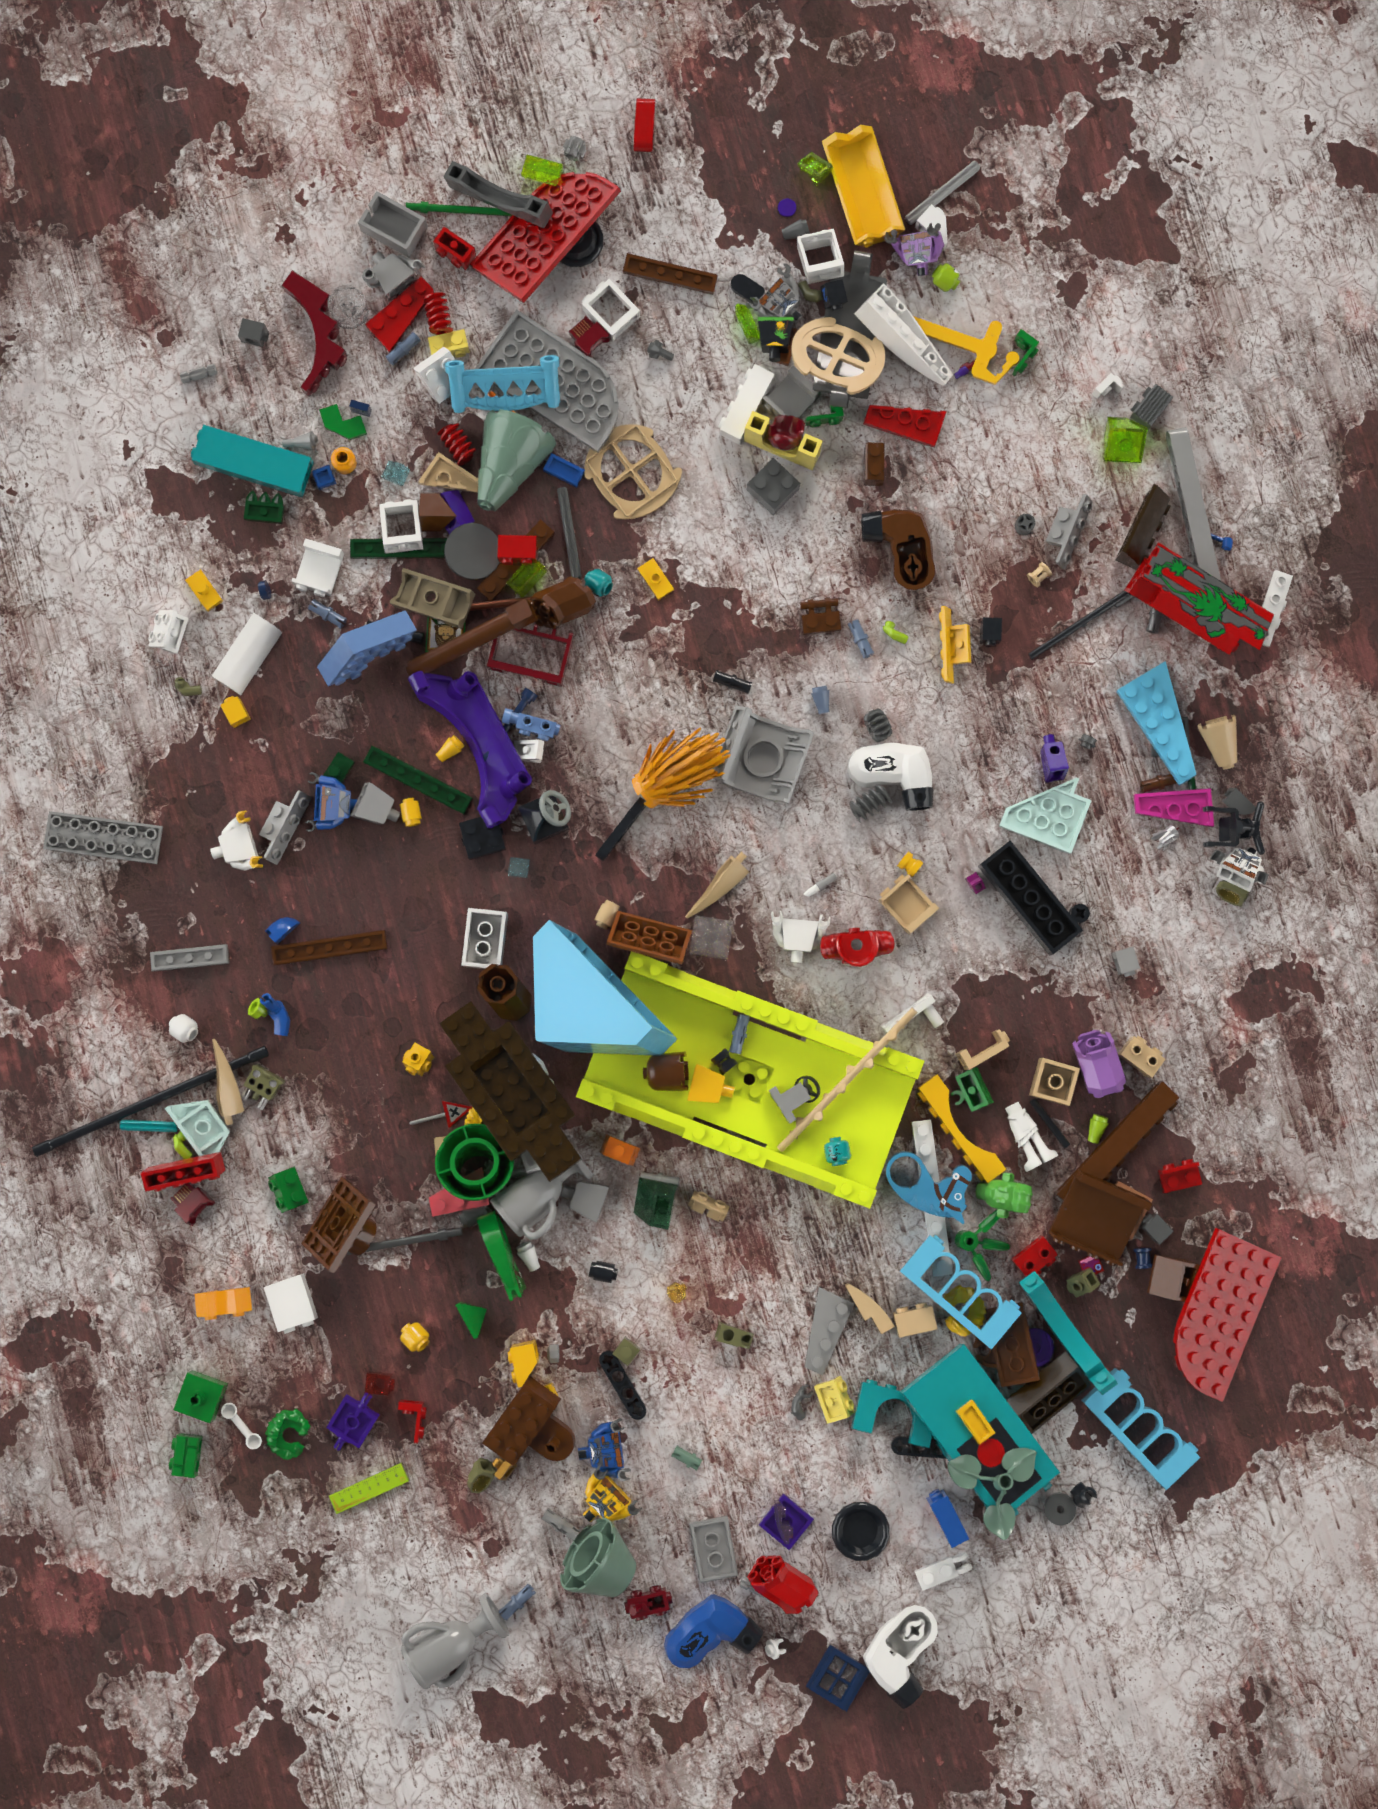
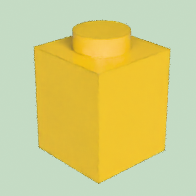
M238 696L228 697L220 705L233 728L251 720Z

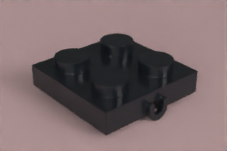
M482 817L459 823L463 837L461 840L466 848L469 860L506 850L502 836L504 832L500 825L487 829Z

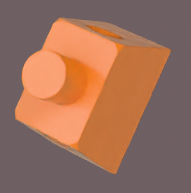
M606 1134L599 1152L612 1159L633 1166L640 1148Z

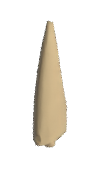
M742 851L736 858L730 856L718 869L714 879L687 913L686 918L697 914L715 903L749 873L741 864L747 857Z
M212 1039L216 1062V1099L219 1115L224 1117L225 1125L233 1124L232 1115L244 1111L243 1102L232 1069L216 1039Z

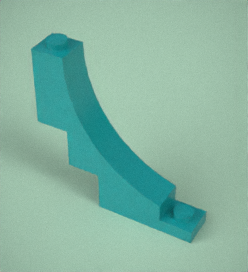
M1034 1271L1021 1280L1019 1284L1034 1308L1046 1321L1069 1356L1080 1367L1100 1394L1104 1395L1118 1384L1115 1378L1105 1368L1102 1361L1075 1328L1039 1275Z

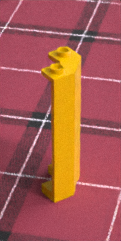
M859 125L848 134L834 132L824 139L822 144L854 244L865 248L870 247L873 244L885 241L884 236L886 232L892 236L891 231L893 229L897 231L896 238H898L899 234L905 231V227L872 126Z

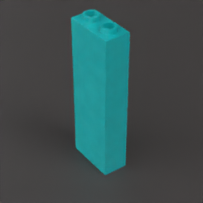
M204 424L202 430L198 431L197 445L191 451V460L195 465L303 498L314 465L311 457Z

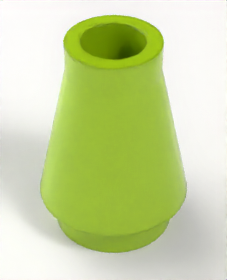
M1093 1114V1117L1090 1118L1088 1141L1099 1144L1103 1133L1109 1125L1107 1117Z

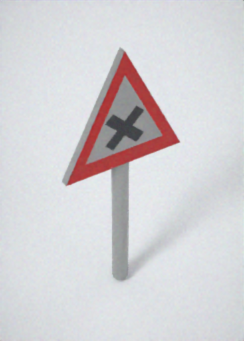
M442 1101L444 1113L414 1120L409 1124L414 1125L446 1116L448 1128H450L472 1107Z

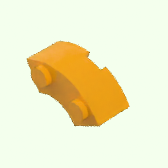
M250 1287L195 1293L197 1317L213 1320L217 1319V1315L233 1314V1317L244 1316V1312L252 1311Z

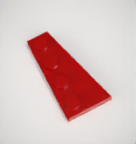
M421 276L370 319L365 326L390 353L394 350L397 342L402 339L409 325H412L419 311L421 312L424 308V297L434 293V289Z

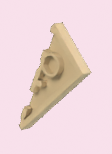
M439 452L418 481L420 485L478 493V478Z

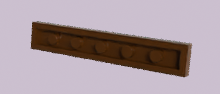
M386 930L271 946L273 966L388 949Z

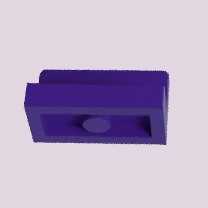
M458 490L446 491L440 494L456 514V517L445 527L449 535L458 526L475 522Z

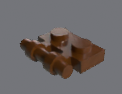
M827 597L824 600L813 601V599H809L807 602H800L801 610L808 609V614L801 615L803 635L841 631L839 611L832 612L831 606L839 605L838 598L830 599V597ZM825 607L824 613H815L814 608Z

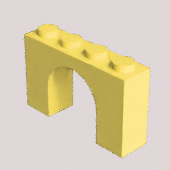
M752 411L745 426L744 442L813 471L821 452L822 440L805 433L797 448L790 451L779 450L773 447L768 440L767 433L770 418Z

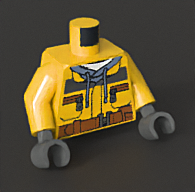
M599 1464L587 1482L585 1495L587 1496L586 1502L590 1507L583 1513L584 1517L589 1522H592L598 1515L610 1521L624 1519L630 1515H637L642 1510V1507L637 1509L634 1506L638 1501L634 1500L631 1503V1499L606 1475L608 1470L606 1472L600 1471L601 1464Z

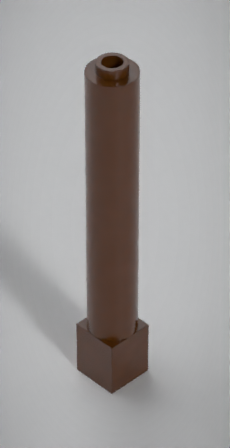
M525 598L505 608L506 612L408 661V666L406 667L408 675L410 676L418 671H423L424 674L429 673L515 628L520 630L537 621L538 617L532 603Z

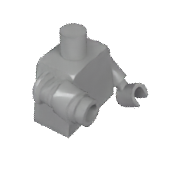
M377 252L372 256L376 266L372 269H365L362 278L370 288L380 286L387 299L391 300L417 279L415 272L419 275V269L421 267L425 268L420 259L413 260L401 255L396 256L393 253L385 258L381 252Z

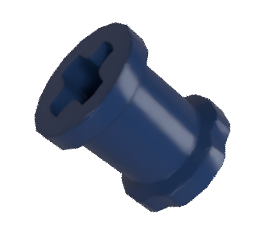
M1150 1247L1134 1248L1137 1259L1136 1269L1152 1268Z

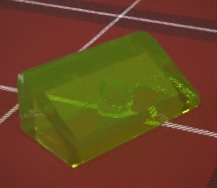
M736 304L735 314L748 344L760 341L759 330L750 310L746 305Z
M538 560L537 563H532V565H522L506 584L520 597H524L546 574L547 569Z

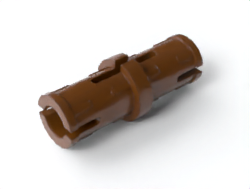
M1172 774L1156 775V778L1140 781L1143 793L1155 789L1162 790L1166 786L1177 784Z

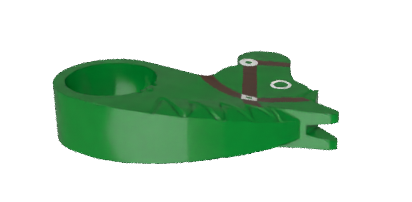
M492 1211L478 1217L477 1223L487 1251L511 1302L515 1297H522L526 1285L513 1258L508 1237L500 1217L496 1211Z

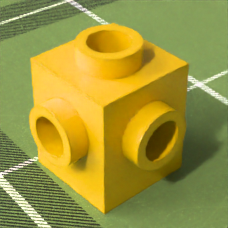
M414 1043L412 1048L405 1052L402 1062L408 1073L414 1076L416 1074L423 1076L431 1068L434 1056L428 1049Z

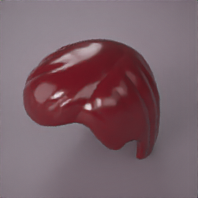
M791 415L776 416L773 424L769 425L767 436L769 442L773 447L783 451L797 448L803 438L805 422Z

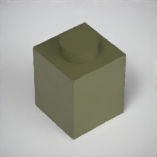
M625 1336L612 1354L628 1366L639 1353L640 1348Z

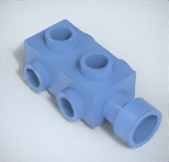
M505 708L502 723L508 725L510 723L516 724V730H519V734L530 736V733L538 735V739L544 741L553 739L554 735L558 736L560 724L522 713H515L513 710ZM526 720H531L529 724H525ZM549 725V728L544 729L543 726Z

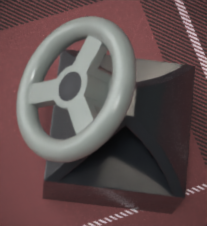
M548 790L540 798L518 807L535 845L570 830L567 823L571 818V808L567 799L557 791ZM556 798H558L562 803L558 804ZM563 809H565V817L561 811Z

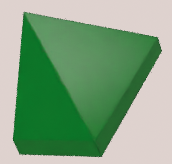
M460 1301L455 1306L472 1337L476 1339L480 1335L487 1309Z

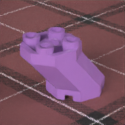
M1099 1030L1080 1034L1078 1037L1079 1041L1072 1043L1084 1085L1088 1093L1093 1094L1095 1098L1121 1092L1124 1089L1123 1085L1126 1083L1111 1034L1105 1032L1106 1035H1104Z

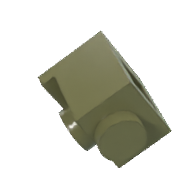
M1091 1267L1073 1274L1066 1280L1068 1291L1074 1294L1075 1297L1090 1293L1100 1285Z

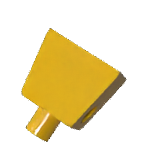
M696 1064L687 1100L719 1103L720 1096L732 1098L735 1087L724 1084L725 1076Z

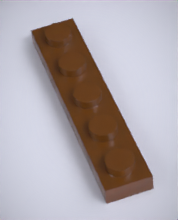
M629 253L626 255L623 267V274L711 295L714 294L718 279L717 274Z
M540 519L526 535L537 537L538 552L555 532ZM501 562L477 587V590L489 601H493L525 565H522L521 562L504 565Z

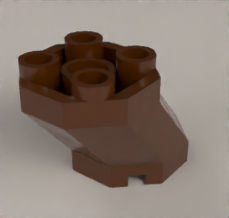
M567 577L558 584L536 592L529 600L538 617L535 623L541 627L557 629L564 623L588 614L596 603L591 588L588 586L583 587L581 585L583 581L579 578Z
M491 964L479 973L477 990L501 1019L518 1021L530 1012L532 995L509 966Z

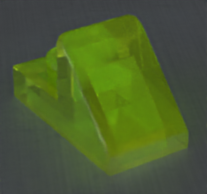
M810 152L797 163L800 170L810 175L815 186L826 179L833 169L831 163L813 152Z

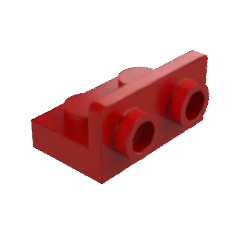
M1187 1159L1181 1161L1182 1165L1174 1166V1163L1163 1165V1169L1158 1170L1163 1193L1202 1185L1198 1168L1200 1166L1199 1162Z

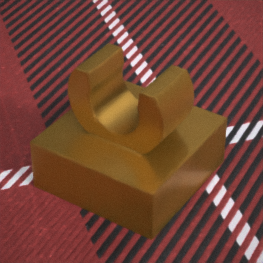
M496 1458L492 1463L498 1469L494 1475L499 1480L505 1481L517 1467V1464L512 1466L501 1458Z

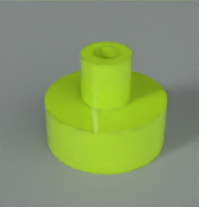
M259 998L255 999L248 1008V1015L255 1019L268 1015L266 1007L260 1003Z

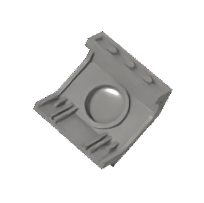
M735 706L724 736L726 741L721 744L723 747L721 753L725 750H730L725 755L731 754V756L725 759L724 763L713 768L718 773H725L713 779L729 787L782 805L783 803L789 804L809 746L812 743L814 732L809 729L793 728L752 713V709L748 707Z

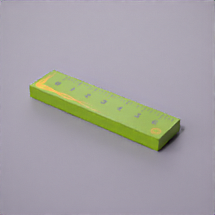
M401 1462L329 1495L336 1514L398 1487L408 1482L409 1479Z

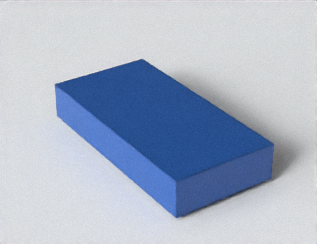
M551 453L543 471L577 488L585 469Z

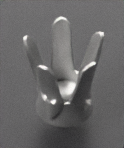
M1169 825L1165 830L1152 834L1155 836L1151 839L1156 840L1160 838V844L1157 848L1161 849L1164 847V851L1171 842L1178 839L1179 833L1177 830L1179 827L1175 828L1173 825Z

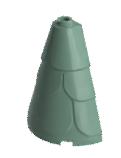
M499 409L498 413H495L494 410L487 413L483 426L481 465L478 471L477 502L482 509L496 511L553 451L556 445L554 437L550 432H543L542 426L532 419Z

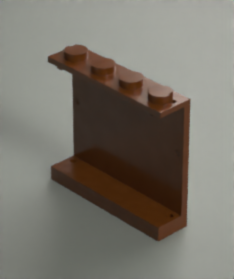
M1078 1169L1049 1229V1233L1053 1237V1241L1063 1245L1065 1242L1070 1245V1248L1081 1252V1250L1086 1251L1087 1255L1092 1258L1105 1259L1104 1262L1111 1266L1116 1264L1123 1266L1119 1259L1143 1209L1150 1210L1152 1203L1145 1197Z

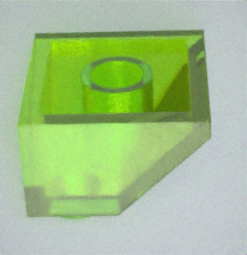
M1107 417L1104 433V461L1142 463L1148 428L1126 417Z

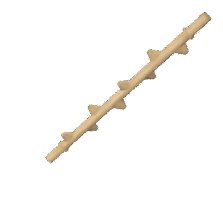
M912 1007L899 1021H896L897 1023L880 1041L873 1043V1048L856 1066L848 1065L846 1067V1076L829 1093L823 1095L822 1101L805 1118H796V1128L789 1132L790 1134L777 1148L783 1152L795 1139H798V1136L813 1120L821 1121L823 1119L822 1111L839 1093H845L846 1086L864 1068L872 1069L874 1067L873 1058L890 1041L897 1039V1034L902 1028H905L904 1026L918 1012Z

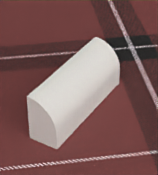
M253 613L212 677L234 692L242 695L282 632L262 617Z

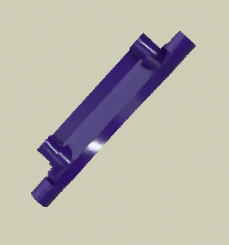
M423 671L413 673L408 677V681L417 698L437 710L457 728L475 757L481 782V794L477 810L487 829L503 823L517 802L515 795L528 787L532 782V778L494 711L477 676L473 672L467 671L459 679L452 680L449 676L424 674ZM489 751L487 760L484 761L483 755Z

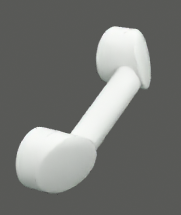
M233 1403L224 1404L221 1409L222 1416L233 1421L245 1436L248 1448H259L262 1443L261 1437L249 1430L237 1415V1407Z

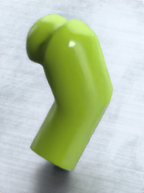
M886 621L883 631L893 640L905 644L908 640V635L895 630L894 622Z
M180 1131L173 1137L174 1148L183 1159H188L193 1154L184 1146L183 1141L186 1140V1137Z

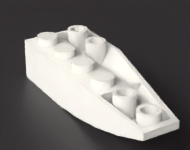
M884 283L854 313L891 352L924 376L942 386L953 376L911 312Z

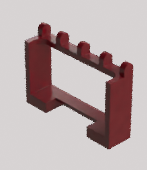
M534 624L533 630L524 628L511 630L567 644L559 675L496 661L495 656L500 637L493 640L487 668L488 670L504 674L511 672L543 680V683L562 687L574 633L570 632L568 639L556 636L557 629H553L551 635L537 632L539 626L537 624Z

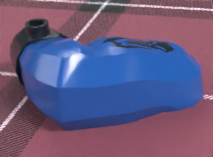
M712 1594L691 1608L678 1624L666 1635L664 1647L667 1657L673 1665L679 1668H692L699 1664L706 1654L715 1649L722 1640L729 1641V1644L746 1655L749 1654L761 1639L764 1631L750 1617H747L738 1606L723 1597Z

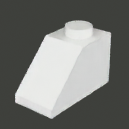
M931 204L918 218L915 228L920 232L927 231L930 223H932L933 228L939 223L941 225L939 232H941L944 242L942 251H944L948 242L946 216L939 207H934Z

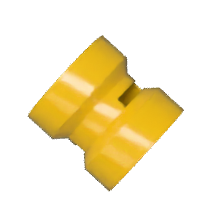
M908 851L897 867L900 869L905 868L907 874L912 878L923 862L919 859H913V854Z

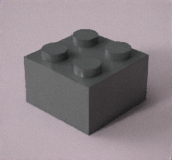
M772 458L747 483L746 490L774 516L800 489L801 483L775 458Z

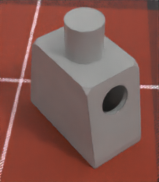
M368 782L364 784L350 816L375 824H384L386 819L396 822L400 812L391 808L394 803L392 797Z
M578 1181L576 1189L565 1185L561 1196L571 1199L570 1209L597 1223L609 1186Z

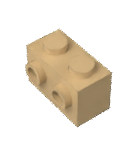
M1131 1036L1118 1053V1056L1146 1077L1153 1078L1165 1061V1058L1162 1057L1163 1053L1155 1047L1151 1049L1147 1046V1041L1142 1037Z
M927 1302L915 1304L916 1308L908 1309V1306L897 1308V1312L893 1313L898 1337L901 1338L937 1330L932 1305H927Z

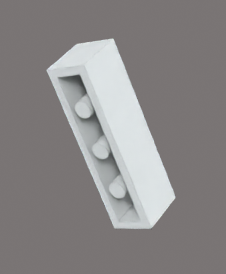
M754 364L752 369H748L744 377L746 379L744 385L740 384L737 389L735 402L731 401L729 404L727 417H723L718 427L720 428L721 436L739 445L741 444L752 411L757 412L759 410L762 398L766 396L774 381V373Z

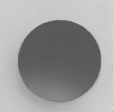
M477 523L463 524L455 528L448 536L445 543L444 556L447 565L457 576L470 580L484 579L499 564L497 558L498 538L486 526Z

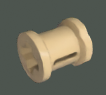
M1043 562L1039 563V567L1036 570L1027 574L1029 581L1036 587H1039L1045 578L1052 576L1051 570Z

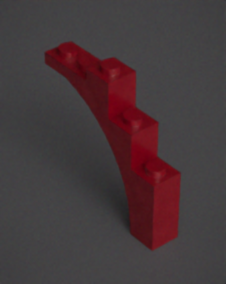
M292 270L282 284L283 290L294 298L306 311L311 319L315 333L316 350L311 373L300 387L303 393L310 397L312 393H316L321 380L329 375L330 367L337 371L339 367L345 365L348 355L345 349L331 341L337 338L340 328L335 320L324 314V312L329 311L332 305L330 295Z

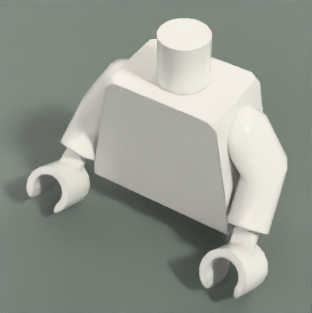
M773 911L771 912L773 935L778 945L783 947L784 951H791L792 963H802L803 952L811 953V950L818 948L822 937L826 934L827 927L830 925V916L826 922L822 921L823 915H820L819 921L783 918L782 911H780L779 917H774Z

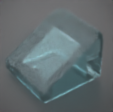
M388 461L382 478L403 486L410 470L401 463Z
M511 857L508 876L528 878L530 859Z

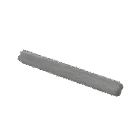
M977 161L971 162L905 216L906 222L909 225L915 223L931 204L936 206L980 170V165Z

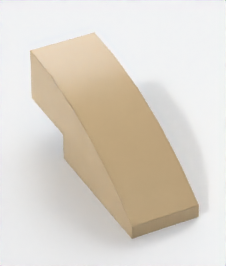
M849 1283L845 1284L865 1321L872 1318L881 1334L895 1327L884 1310L870 1296Z

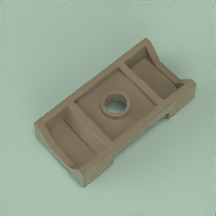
M403 568L402 583L397 596L390 600V604L395 608L406 610L410 613L415 612L462 629L475 593L470 589ZM431 593H435V600L432 602H428V595Z

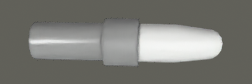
M832 873L823 880L818 881L804 895L810 897L818 891H822L826 886L837 880L836 875Z

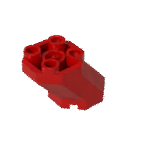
M781 1556L759 1557L747 1576L754 1590L781 1607L785 1614H799L802 1612L801 1608L805 1605L807 1608L813 1605L819 1594L812 1579L785 1562Z

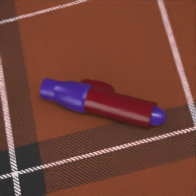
M975 360L960 366V369L954 373V377L958 379L972 371Z

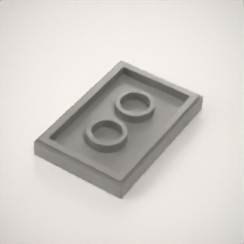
M728 1515L690 1522L689 1526L700 1583L738 1576Z

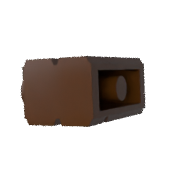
M868 442L865 444V486H883L885 443Z

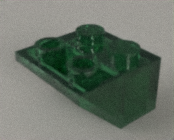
M639 1177L633 1213L649 1226L668 1230L672 1220L677 1185Z

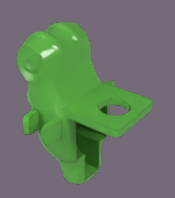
M1007 1172L1003 1173L1002 1180L995 1179L989 1183H978L975 1192L977 1199L984 1200L990 1207L997 1209V1217L1008 1218L1009 1211L1028 1213L1033 1195L1032 1186L1014 1182V1174Z

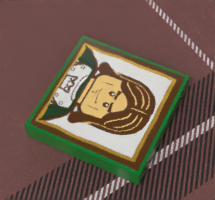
M428 617L425 652L465 633L466 620L463 628L460 629Z

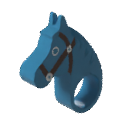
M901 1151L889 1159L886 1165V1176L891 1187L900 1198L921 1211L939 1217H954L957 1221L964 1224L962 1212L967 1207L964 1194L972 1179V1174L968 1167L958 1165L954 1168L952 1176L945 1177L939 1182H934L924 1163L916 1154L909 1151ZM900 1157H911L921 1167V1174L917 1184L912 1187L901 1186L891 1178V1165Z

